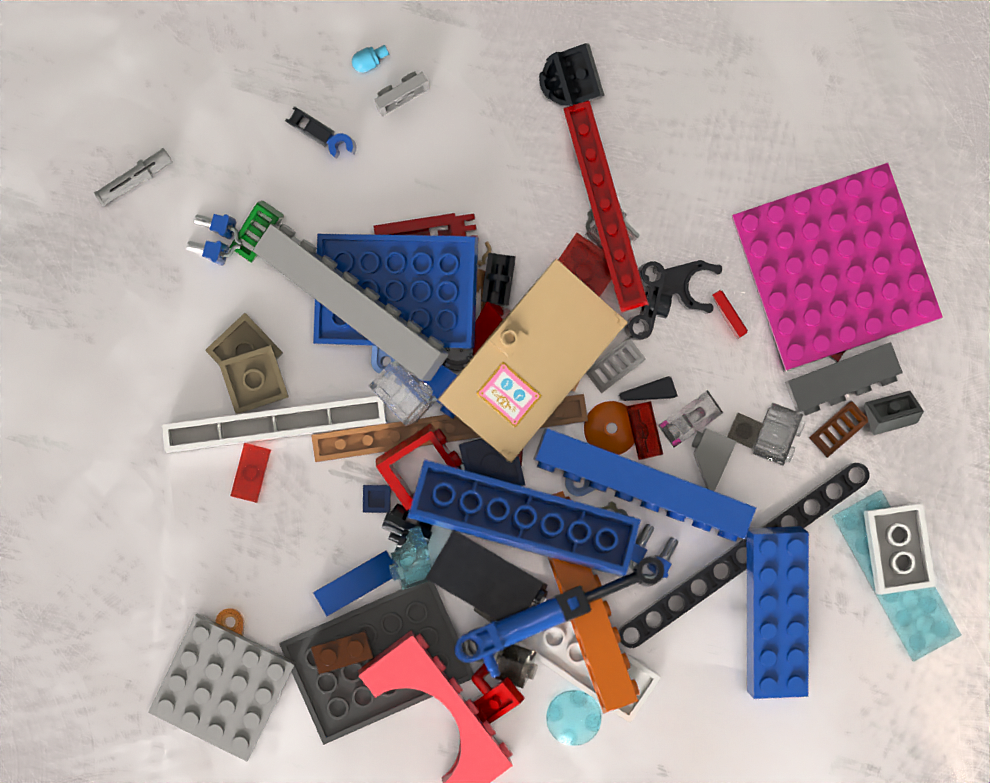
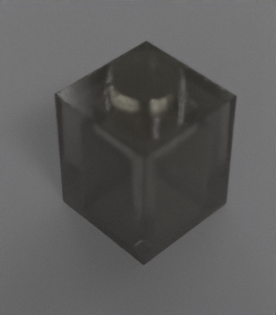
M516 644L500 650L496 658L500 675L494 678L502 681L508 677L515 686L523 689L528 679L533 680L536 675L538 664L534 662L537 652Z

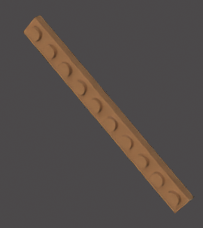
M584 394L566 396L540 428L588 421ZM447 415L311 435L315 462L387 452L430 423L435 430L438 428L442 430L448 442L480 438V436L457 416L452 419ZM428 440L427 442H425V443L422 444L421 446H427V445H433V444L431 443L430 440Z

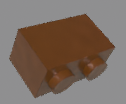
M366 630L311 647L319 674L374 657Z

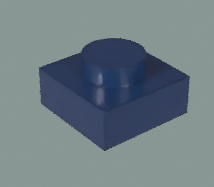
M363 485V513H391L390 486Z

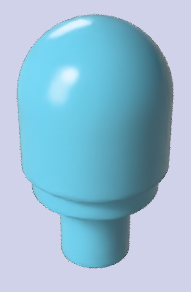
M385 45L375 50L372 46L366 47L353 55L352 66L358 72H367L380 64L379 59L390 54Z

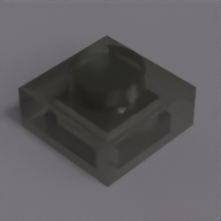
M737 413L726 437L752 449L763 423Z

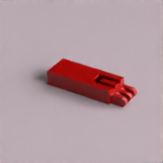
M455 213L373 226L375 235L431 236L430 228L447 225V230H437L438 236H467L466 232L477 230L476 225L465 226V221L475 220V214L455 216Z

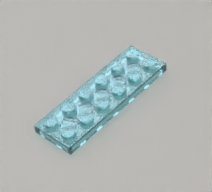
M878 490L833 515L832 518L910 659L914 662L960 637L962 634L936 587L881 595L876 594L863 511L891 507L882 490Z

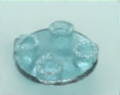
M580 690L565 691L556 696L550 703L546 714L547 726L550 733L559 742L571 746L582 745L590 741L597 734L601 725V711L594 698Z

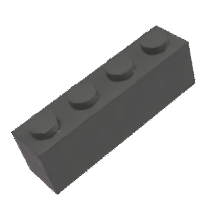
M890 342L789 380L785 384L796 413L804 411L806 416L821 410L819 405L829 401L832 406L846 401L845 395L855 391L856 396L872 391L870 385L881 382V385L885 386L898 381L896 375L903 372Z

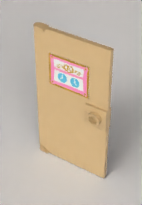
M554 259L437 400L507 461L512 463L628 322L561 262Z

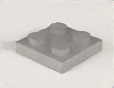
M414 71L401 79L402 84L395 88L391 85L387 86L377 93L379 97L374 100L382 116L429 90V83L423 71L419 74H416Z

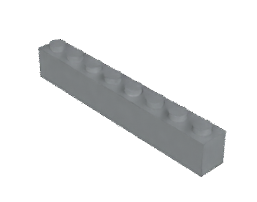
M283 223L281 226L269 225L252 250L254 253L420 380L431 381L449 355V353L442 349L444 344L433 336L428 338L422 334L423 328L412 320L407 322L401 318V311L389 303L384 305L378 300L380 296L372 289L366 287L364 290L357 284L359 280L347 271L344 274L336 268L338 264L326 255L321 257L315 252L317 248L305 239L302 242L294 236L296 232Z

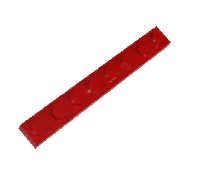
M590 100L563 108L620 310L624 312L648 305Z

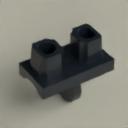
M488 252L481 302L509 306L516 256Z
M396 504L391 513L387 512L381 528L391 532L388 539L398 543L395 549L398 553L401 552L403 546L413 550L416 543L427 548L433 534L431 532L432 524L418 520L416 524L406 521L410 509L406 511L401 504Z

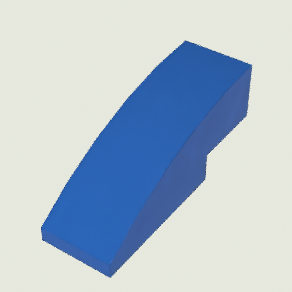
M386 550L313 592L326 616H329L398 576L400 573Z

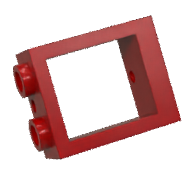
M431 423L376 458L377 469L406 511L411 507L414 493H412L394 467V462L430 440L447 466L461 469V465H463L455 450L450 452L446 446L448 440L440 428L435 430Z

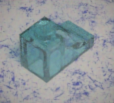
M420 526L409 529V536L405 544L399 550L391 553L393 564L389 565V570L393 581L398 580L402 590L429 582L425 579L431 569L429 550Z

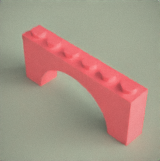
M412 630L358 670L359 677L375 697L393 689H416L432 695L451 712L459 728L460 746L454 764L441 777L442 783H491L513 766L510 759L513 754L504 742L499 744L493 737L496 732L487 720L482 722L476 715L480 712L471 699L466 701L460 694L463 691L462 687L454 677L449 679L443 672L446 666L437 655L432 657L426 650L430 646L421 634L416 636Z

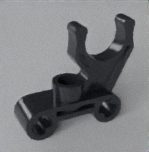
M702 260L664 269L656 261L642 264L638 270L642 284L646 287L645 294L648 305L641 306L640 315L633 316L627 320L628 323L624 330L626 335L632 340L648 338L653 331L656 317L667 318L673 294L678 297L679 302L687 310H697L705 314L711 313L714 308L711 303H699L692 298L688 290L689 281L698 271H708L713 275H719L722 272V266L710 264ZM648 267L653 268V273L657 274L654 282L649 281V276L645 275ZM641 321L644 324V331L639 332L637 335L633 331V324Z

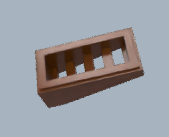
M852 400L848 401L817 429L809 439L828 458L868 423V418ZM847 411L857 419L858 423L856 425L845 415ZM839 418H840V419L848 426V428L850 429L847 433H846L845 430L836 422ZM830 426L840 434L841 438L839 440L828 430ZM822 433L833 443L830 448L819 437Z

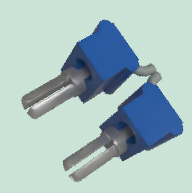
M197 214L195 218L211 223L194 219L195 224L210 227L209 230L226 239H231L234 233V240L237 244L231 247L228 252V245L220 241L215 243L206 240L205 245L189 241L187 244L203 248L204 250L187 246V250L201 253L202 257L223 266L226 257L231 256L235 249H240L242 241L238 239V230L235 228L236 219L227 214L224 216L214 214L213 218Z
M650 524L645 525L638 540L635 542L629 564L631 570L634 569L633 561L638 563L648 551L645 547L654 531L653 526L649 529L643 542L641 541ZM672 537L669 539L663 552L659 556H655L664 565L663 578L669 576L667 572L672 565L669 560L679 543L676 539L670 548L674 540ZM647 565L648 570L654 573L652 575H643L647 579H653L656 571L653 566Z

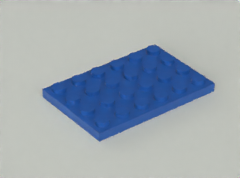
M317 234L318 255L321 257L326 255L338 264L336 268L343 274L347 271L359 280L357 283L364 290L366 287L372 289L380 296L378 299L384 305L389 303L400 310V317L407 322L412 320L423 328L421 333L426 337H435L444 344L443 348L474 349L478 237ZM315 299L313 344L376 346Z

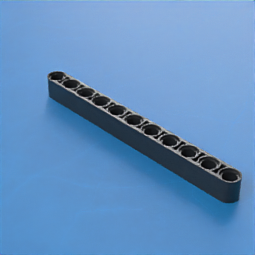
M861 463L846 465L759 528L782 527L781 521L787 515L794 518L795 526L807 527L863 487L870 477L868 468ZM854 467L859 468L862 472V478L858 483H853L849 479V472ZM832 483L836 484L840 489L839 496L835 499L829 498L826 493L828 485ZM809 499L817 503V511L813 515H808L804 511V504ZM747 536L624 623L618 631L621 643L628 648L640 646L747 569V562L740 563L736 558V553L742 547L747 548ZM719 563L725 564L728 568V574L723 579H717L714 575V567ZM697 579L703 580L706 585L705 591L700 595H695L691 590L692 583ZM675 595L683 599V606L678 611L671 610L668 605L669 599ZM653 611L658 612L661 616L660 623L655 627L648 626L646 623V616ZM628 628H635L638 631V638L633 643H628L623 638L624 631Z

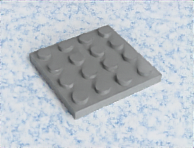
M196 614L148 713L247 762L296 662Z

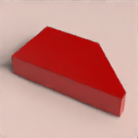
M719 290L712 296L735 337L739 339L747 334V328L724 292Z

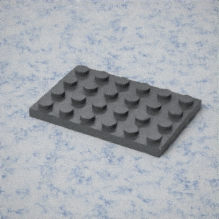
M423 579L279 643L284 656L296 662L292 674L323 745L433 696L416 689L399 688L384 692L375 697L358 674V670L372 659L319 674L311 649L314 645L366 630L374 654L373 658H375L412 630L416 636L421 634L430 647L426 650L432 657L437 655L446 666L443 672L449 679L454 677L459 684L471 680L474 672L470 663L461 661L455 654V643L459 638L434 583Z

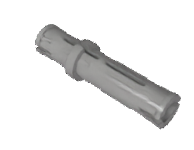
M162 148L146 160H139L135 167L117 177L100 190L95 191L94 194L104 207L145 179H152L153 174L168 164L173 163L166 150Z

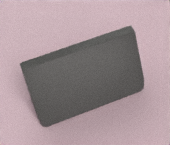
M911 391L865 402L864 404L873 435L917 424L924 412Z

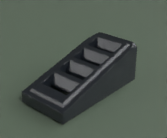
M670 376L621 392L618 395L619 400L622 401L678 397L672 377Z

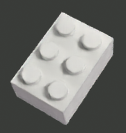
M923 503L863 511L876 594L881 595L936 587Z

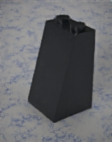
M454 530L425 578L497 621L544 602L548 594L546 590L548 584Z

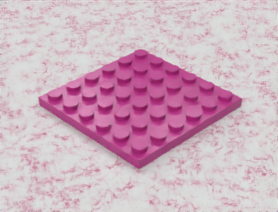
M888 163L732 215L785 371L943 318Z

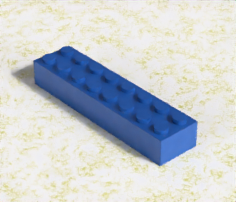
M548 428L544 429L533 460L538 461V468L553 473L555 468L564 471L563 477L579 483L581 478L590 481L589 487L602 492H606L607 488L616 491L614 496L628 502H632L633 498L642 501L641 507L654 512H658L659 508L667 510L666 516L682 522L685 521V518L693 520L691 526L708 532L711 531V528L719 530L718 536L735 542L737 538H746L756 511V507Z
M425 459L408 514L410 519L620 577L625 576L628 572L641 519Z

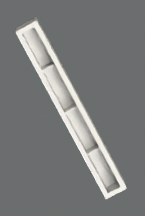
M380 395L163 424L162 432L165 452L171 453L387 424L384 397Z

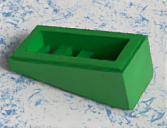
M263 200L257 202L239 230L238 239L240 241L242 239L255 248L259 241L246 234L248 230L261 239L270 224L279 225L284 214ZM262 212L272 220L269 222L260 216V213ZM255 221L266 228L265 231H262L253 223ZM235 240L229 246L230 249L237 244ZM241 245L240 249H235L236 253L251 263L257 257L256 253L244 245Z

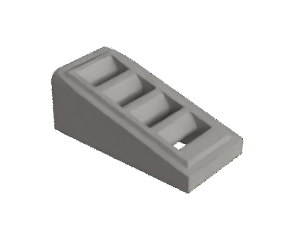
M628 338L591 366L586 374L598 390L603 393L646 360V358L633 341ZM625 347L635 359L633 363L622 352ZM616 354L625 364L626 368L624 370L614 360L613 357ZM607 361L618 373L616 376L613 377L604 365ZM600 368L609 381L604 383L595 370Z

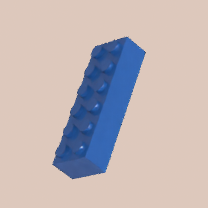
M801 526L749 528L747 532V692L753 699L808 697L809 532Z

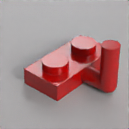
M484 662L471 677L474 685L482 693L473 702L480 711L476 714L482 722L487 720L491 724L521 704L525 697L508 677L491 688L485 680V677L490 672Z

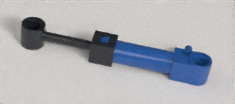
M646 557L636 564L633 573L584 593L582 586L579 585L495 623L487 624L461 636L455 643V654L458 659L466 663L483 658L493 678L499 676L498 664L493 653L554 626L591 612L589 603L635 583L646 587L655 585L664 576V565L656 557ZM648 564L654 567L656 574L653 579L644 577L642 573L644 565ZM470 640L476 644L477 651L474 655L468 656L463 653L462 644L464 641Z

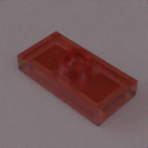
M651 401L626 406L638 460L663 455Z
M244 443L230 496L258 503L271 449Z

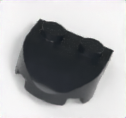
M584 43L562 52H555L546 59L547 62L544 65L543 71L539 74V83L543 94L548 99L562 106H572L605 96L589 43Z

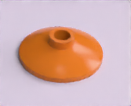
M606 401L596 405L588 413V421L584 423V435L588 444L617 455L628 451L638 437L639 425L636 415L628 406L620 402ZM609 423H614L617 426V431L613 434L609 433L606 429Z

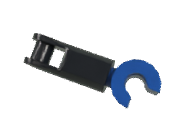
M293 107L295 111L290 119L286 118L285 120L288 124L322 146L326 147L328 145L330 154L335 158H338L340 155L338 146L342 142L346 143V150L355 155L357 150L356 143L350 136L343 133L334 135V130L301 109ZM306 117L309 121L303 129L298 125L302 118Z

